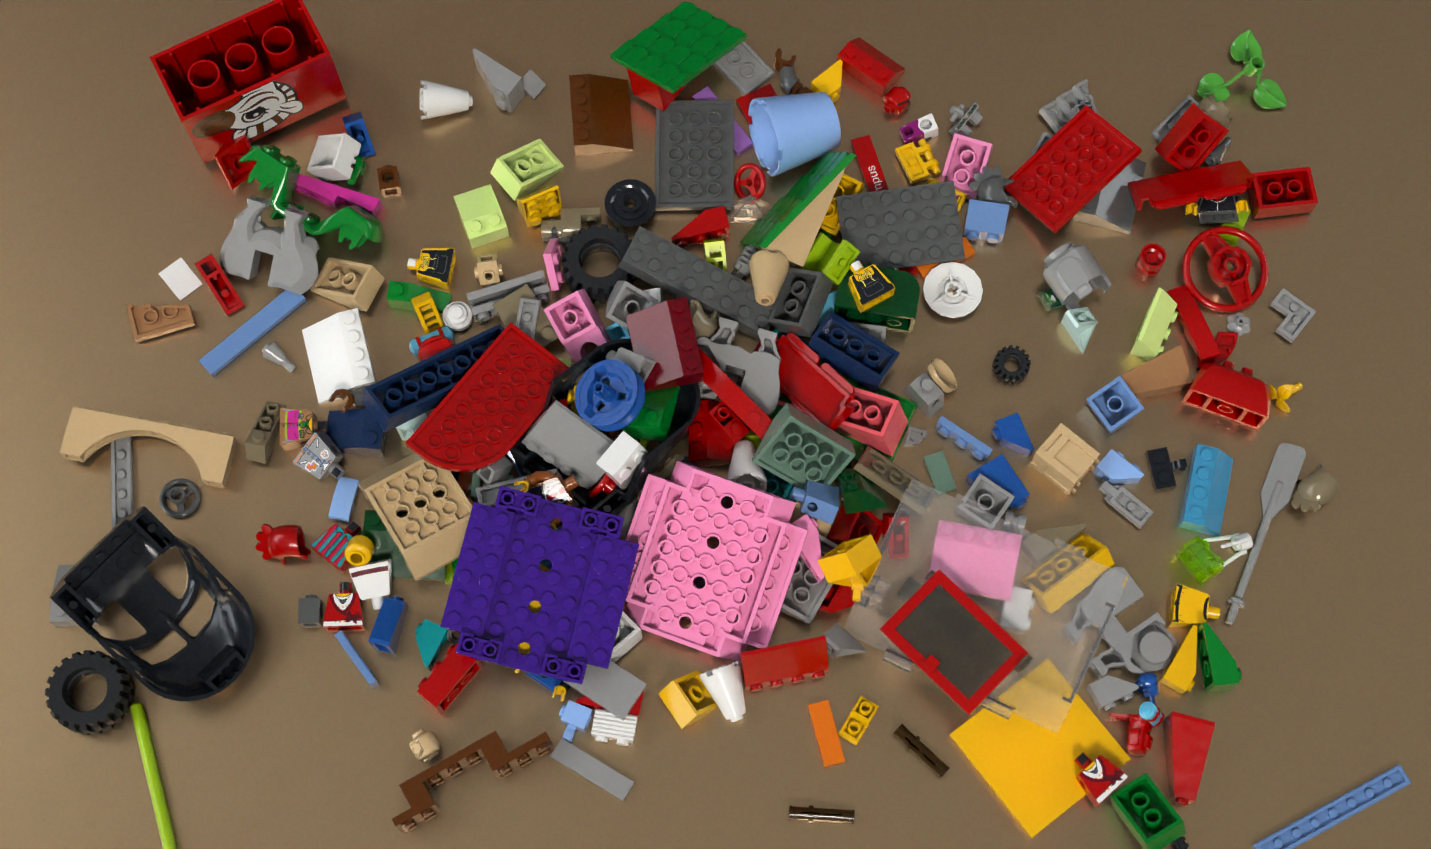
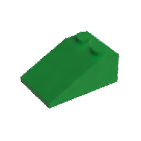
M680 386L646 392L641 412L632 423L622 428V430L633 439L665 441L668 437Z
M1207 622L1202 623L1197 628V653L1205 694L1231 691L1242 680L1241 670L1237 668L1236 661Z

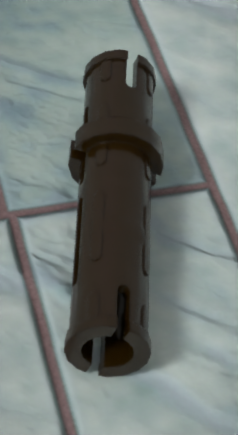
M903 723L893 733L907 745L909 751L912 750L940 778L949 770L950 767L920 741L921 738L919 736L916 737Z
M809 805V807L789 806V820H808V823L826 821L854 824V810L814 808L812 805Z

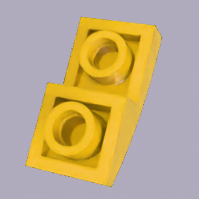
M860 696L838 735L856 746L879 706Z

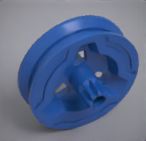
M614 359L600 361L591 366L580 378L575 391L576 409L586 422L599 430L609 432L620 430L632 423L641 412L645 402V385L641 376L626 363ZM609 379L610 385H607L604 381ZM603 402L605 406L599 411L597 408Z

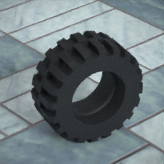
M596 224L590 225V229L582 228L579 230L578 235L573 234L570 237L571 243H566L564 247L565 252L562 253V267L565 281L569 284V288L573 293L585 288L593 304L595 301H599L600 304H606L605 301L608 300L618 280L627 281L634 286V281H637L638 277L619 267L612 274L605 277L591 276L582 269V263L586 257L599 251L615 255L619 259L620 264L632 239H628V235L624 231L619 233V228L612 226L610 229L607 224H601V227H596Z
M84 650V654L80 652L73 653V658L71 659L65 657L61 660L63 664L60 667L55 666L52 670L55 674L53 677L49 676L47 680L50 687L45 689V695L49 697L46 700V704L51 709L50 714L69 730L76 733L79 732L82 735H90V733L98 735L102 734V730H112V724L115 722L120 724L123 721L121 716L124 713H129L130 708L127 706L128 703H133L134 696L131 695V692L134 691V684L130 682L132 678L129 672L113 657L100 651L94 653L92 650ZM89 675H102L107 682V693L102 703L90 711L82 712L77 710L73 703V693L77 684Z

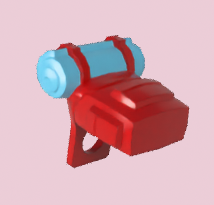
M447 326L437 328L438 330L429 334L415 337L414 340L410 341L409 349L413 355L418 356L419 360L423 361L454 346L453 331Z
M1148 701L1140 706L1139 714L1110 713L1109 717L1114 721L1130 722L1127 750L1131 755L1146 756L1147 752L1151 750L1153 737L1150 736L1152 727L1155 728L1161 725L1165 715L1156 704Z

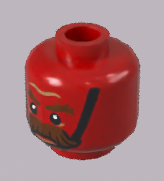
M893 87L883 97L884 110L888 114L901 115L911 105L910 92L904 87Z

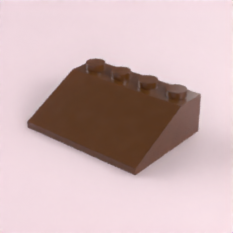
M593 74L569 75L575 155L634 151L628 80Z

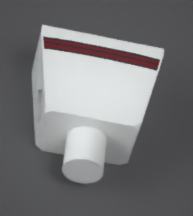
M391 558L369 562L364 566H351L349 572L360 599L366 600L371 598L373 610L381 609L384 601L383 596L392 593Z

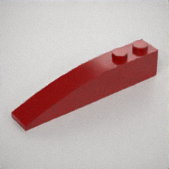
M699 348L704 370L703 382L754 433L763 439L773 419Z

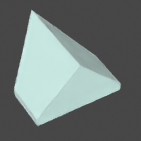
M1088 307L1067 310L1061 321L1082 354L1086 349L1095 326L1098 324V321Z

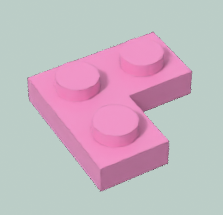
M558 238L550 239L543 253L551 291L560 290L564 282V273L559 268L563 247L559 245Z

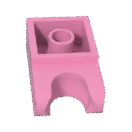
M585 288L543 309L574 364L587 355L586 345L588 342H593L600 346L612 341ZM575 314L576 319H572L571 315Z

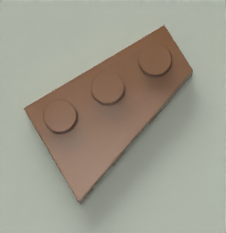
M126 304L134 339L137 343L195 326L190 305L165 304L164 306H152V304H144V306H134L133 304Z

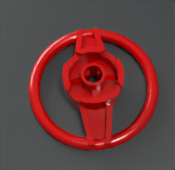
M1218 226L1201 232L1188 245L1182 262L1183 279L1191 295L1203 306L1218 312H1236L1252 305L1263 293L1268 280V261L1263 248L1254 237L1235 227ZM1218 234L1237 236L1246 241L1255 251L1260 263V279L1252 294L1248 280L1250 267L1252 266L1250 256L1244 249L1229 245ZM1200 243H1202L1210 257L1207 261L1210 278L1220 288L1227 287L1235 304L1215 303L1204 297L1194 285L1190 272L1192 255ZM1227 263L1232 264L1231 271L1227 269Z

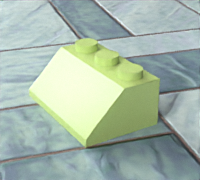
M1158 288L1130 352V354L1147 361L1162 354L1164 346L1161 345L1163 339H1168L1171 332L1168 326L1170 322L1174 323L1178 314L1175 311L1177 303L1162 288Z

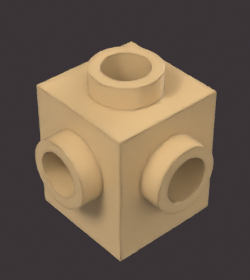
M497 253L477 256V266L474 267L475 279L479 278L480 285L493 286L500 283L503 267L502 263L498 264Z

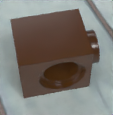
M385 165L382 168H377L382 197L402 195L397 166ZM388 178H393L392 181H390V182H385L386 179H388Z

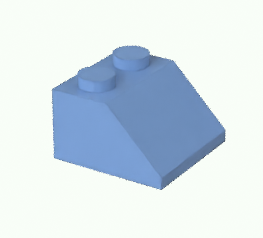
M970 199L965 214L962 237H967L969 240H987L989 243L1002 242L1009 205Z
M1118 376L1086 399V403L1110 435L1144 410L1142 404L1121 376Z

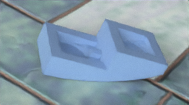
M341 477L338 480L329 510V518L349 522L355 507L354 500L359 490L357 483L360 480Z

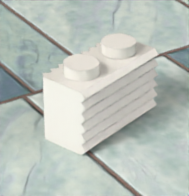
M595 709L591 735L598 742L607 743L609 739L616 741V744L621 746H629V743L634 744L638 715L628 714L623 721L607 710Z

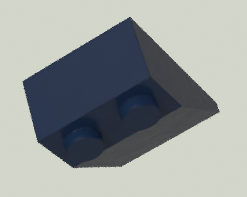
M351 409L343 414L341 410L329 411L327 420L328 432L326 434L342 453L384 457L388 431H383L367 409Z

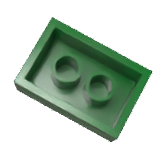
M1147 773L1110 794L1113 809L1143 849H1161L1186 834L1184 821Z

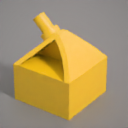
M869 534L842 542L817 561L828 583L851 587V590H853L852 601L860 602L861 593L873 578L882 555L872 535Z

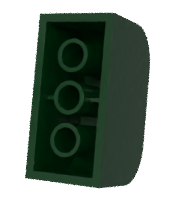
M862 264V265H863L864 268H867L868 266H870V265H872V264H867V265ZM876 265L895 286L894 295L860 313L848 285L849 277L854 275L851 269H849L838 286L834 313L849 322L887 325V329L912 333L920 295V286L917 279L912 274L900 271L895 267L882 268Z

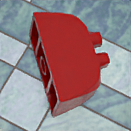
M1225 360L1222 365L1204 364L1192 380L1182 402L1259 430L1269 418L1271 403L1269 386L1262 380L1252 377V369L1242 367L1240 372L1233 370L1235 366L1233 362Z

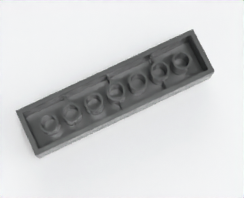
M639 226L618 266L619 268L676 298L687 297L688 304H690L692 299L699 300L703 312L710 315L716 310V319L719 320V317L739 322L738 330L760 341L758 337L759 328L769 331L771 324L768 322L775 303L769 306L757 303L753 285Z

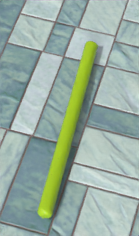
M135 702L130 706L163 849H177L144 707L141 702Z

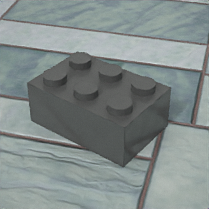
M789 268L768 322L779 332L812 337L833 283L822 272Z

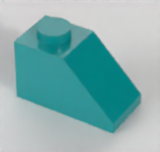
M425 619L423 624L420 623L417 626L415 638L424 666L427 670L431 671L447 641L448 629L441 628L440 625Z

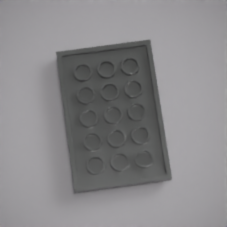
M734 100L673 101L665 111L656 108L655 211L708 210L724 206L725 210H734Z
M954 181L835 197L841 241L846 240L860 251L854 262L860 261L864 265L876 264L882 268L895 267L902 269L965 260Z

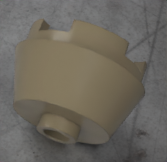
M1213 93L1208 97H1204L1199 107L1225 128H1228V125L1234 120L1228 118L1227 115L1230 112L1221 100L1216 102L1213 99L1215 98Z

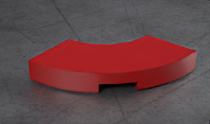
M1217 332L1215 342L1220 351V356L1201 362L1196 354V371H1199L1204 364L1220 365L1227 360L1236 346L1238 333Z

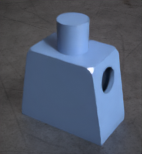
M807 481L804 489L792 488L790 499L801 502L800 511L802 513L832 524L839 509V487Z

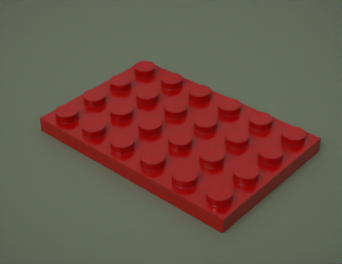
M1086 105L1008 178L1014 180V182L1008 185L1004 191L1016 198L1020 205L1056 234L1126 168L1142 150Z

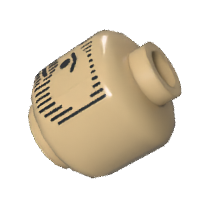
M422 729L412 735L414 739L410 741L409 746L417 760L427 762L439 755L438 751L441 749V744L433 731L425 732Z

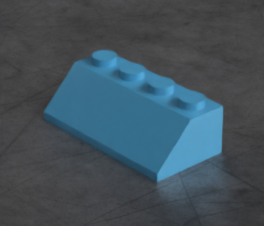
M1197 444L1193 449L1178 525L1179 528L1217 537L1220 536L1234 460L1220 449L1202 444Z

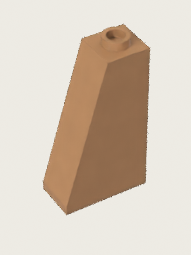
M1182 345L1176 346L1121 375L1137 399L1186 390L1192 383Z

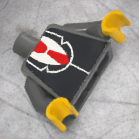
M1240 194L1213 200H1206L1203 197L1198 198L1196 203L1185 205V215L1192 213L1194 216H1197L1198 212L1200 224L1238 222L1240 211L1249 212L1248 202Z

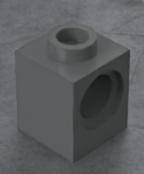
M306 595L305 598H299L298 624L301 627H323L324 602L321 598H318L317 595Z

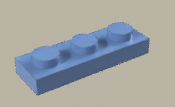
M943 416L937 421L935 428L940 435L951 438L958 447L968 449L976 459H983L987 462L992 454V448Z

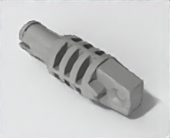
M746 246L734 263V270L731 274L741 280L743 277H747L750 273L749 262L751 256L760 250Z

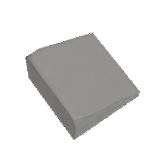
M529 70L522 77L524 92L533 99L546 87V84L532 70Z

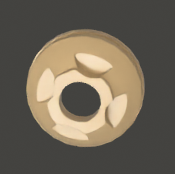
M939 358L933 359L928 365L927 375L943 392L950 393L957 388V380L954 373L943 360Z

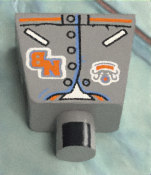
M324 431L314 432L293 461L295 465L319 479L327 478L331 474L338 480L345 473V470L338 464L344 455Z

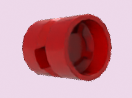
M1153 243L1144 246L1135 262L1136 271L1146 278L1155 277L1166 260L1165 250L1162 246Z

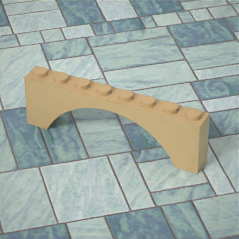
M80 405V407L72 406L59 452L64 459L85 462L95 451L112 441L129 436L156 437L172 442L186 451L196 462L201 479L205 485L226 489L237 446V441L232 434L227 432L217 434L206 428L196 430L185 424L175 426L171 422L163 420L160 423L153 422L152 419L147 417L137 419L132 418L131 415L126 413L116 415L105 409L95 411L83 405Z

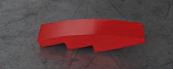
M1186 285L1168 290L1167 294L1177 303L1175 311L1178 312L1177 319L1184 328V336L1201 362L1220 356V351L1212 332Z

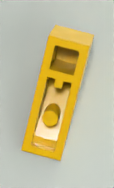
M1193 625L1188 630L1159 681L1180 695L1186 690L1190 692L1196 682L1193 678L1196 674L1197 626Z

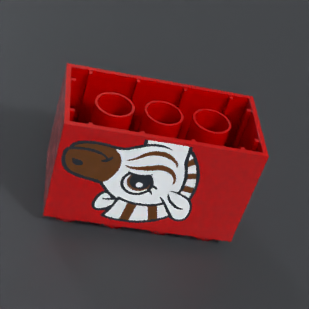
M274 0L150 57L184 128L204 164L215 159L214 156L224 143L246 135L249 143L347 98L332 56L303 0Z

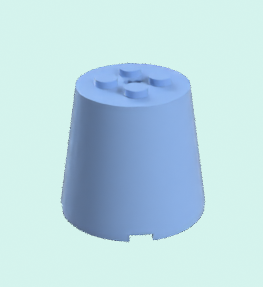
M825 92L755 98L750 102L748 115L752 116V124L749 125L751 140L762 168L767 167V173L770 176L779 175L818 158L826 152L836 150L840 145L841 129L838 114L831 98Z

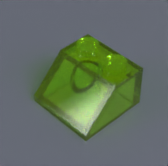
M1199 536L1183 544L1175 554L1201 587L1225 569L1222 559L1218 555H1214L1210 550L1208 542Z

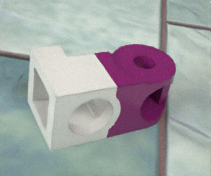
M932 113L904 125L899 130L905 145L911 142L915 144L923 138L931 137L932 139L939 136L938 126Z

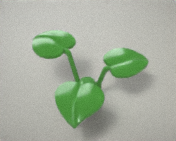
M1251 30L1240 34L1233 41L1230 48L1231 56L1236 61H1243L1244 69L1225 84L1220 75L1208 73L1202 77L1197 89L1202 99L1213 93L1215 94L1213 99L1216 102L1219 100L1224 102L1230 95L1226 87L1243 74H1246L1249 77L1257 76L1256 86L1258 88L1254 90L1253 97L1260 107L1276 109L1287 105L1284 93L1275 81L1265 78L1260 83V78L1263 74L1261 70L1265 66V61L1261 57V47Z

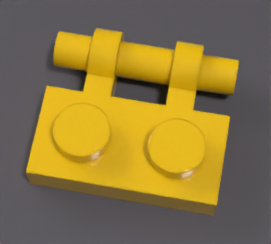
M924 138L918 141L920 146L918 148L911 142L895 149V154L911 185L929 178L928 170H932L934 175L941 173L940 164L934 158L931 152L932 148ZM920 155H924L927 162H923Z

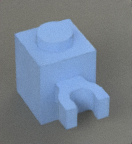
M571 700L568 701L567 705L563 704L559 716H561L560 720L563 724L567 725V728L562 738L571 743L576 730L585 733L594 714L593 710Z

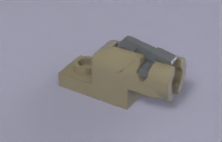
M600 207L561 209V220H558V218L541 220L543 241L549 242L550 239L558 238L559 243L571 242L570 237L573 234H579V230L582 229V223L594 225L597 222H601Z

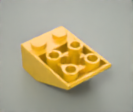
M550 185L516 200L518 209L527 227L537 226L541 224V220L554 219L561 214V209H563L558 185Z

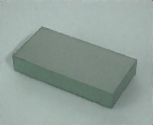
M940 451L923 457L936 495L939 496L955 491L957 487L944 452Z

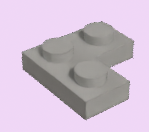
M1284 288L1270 304V306L1286 316L1275 332L1290 343L1295 340L1316 313L1314 309Z

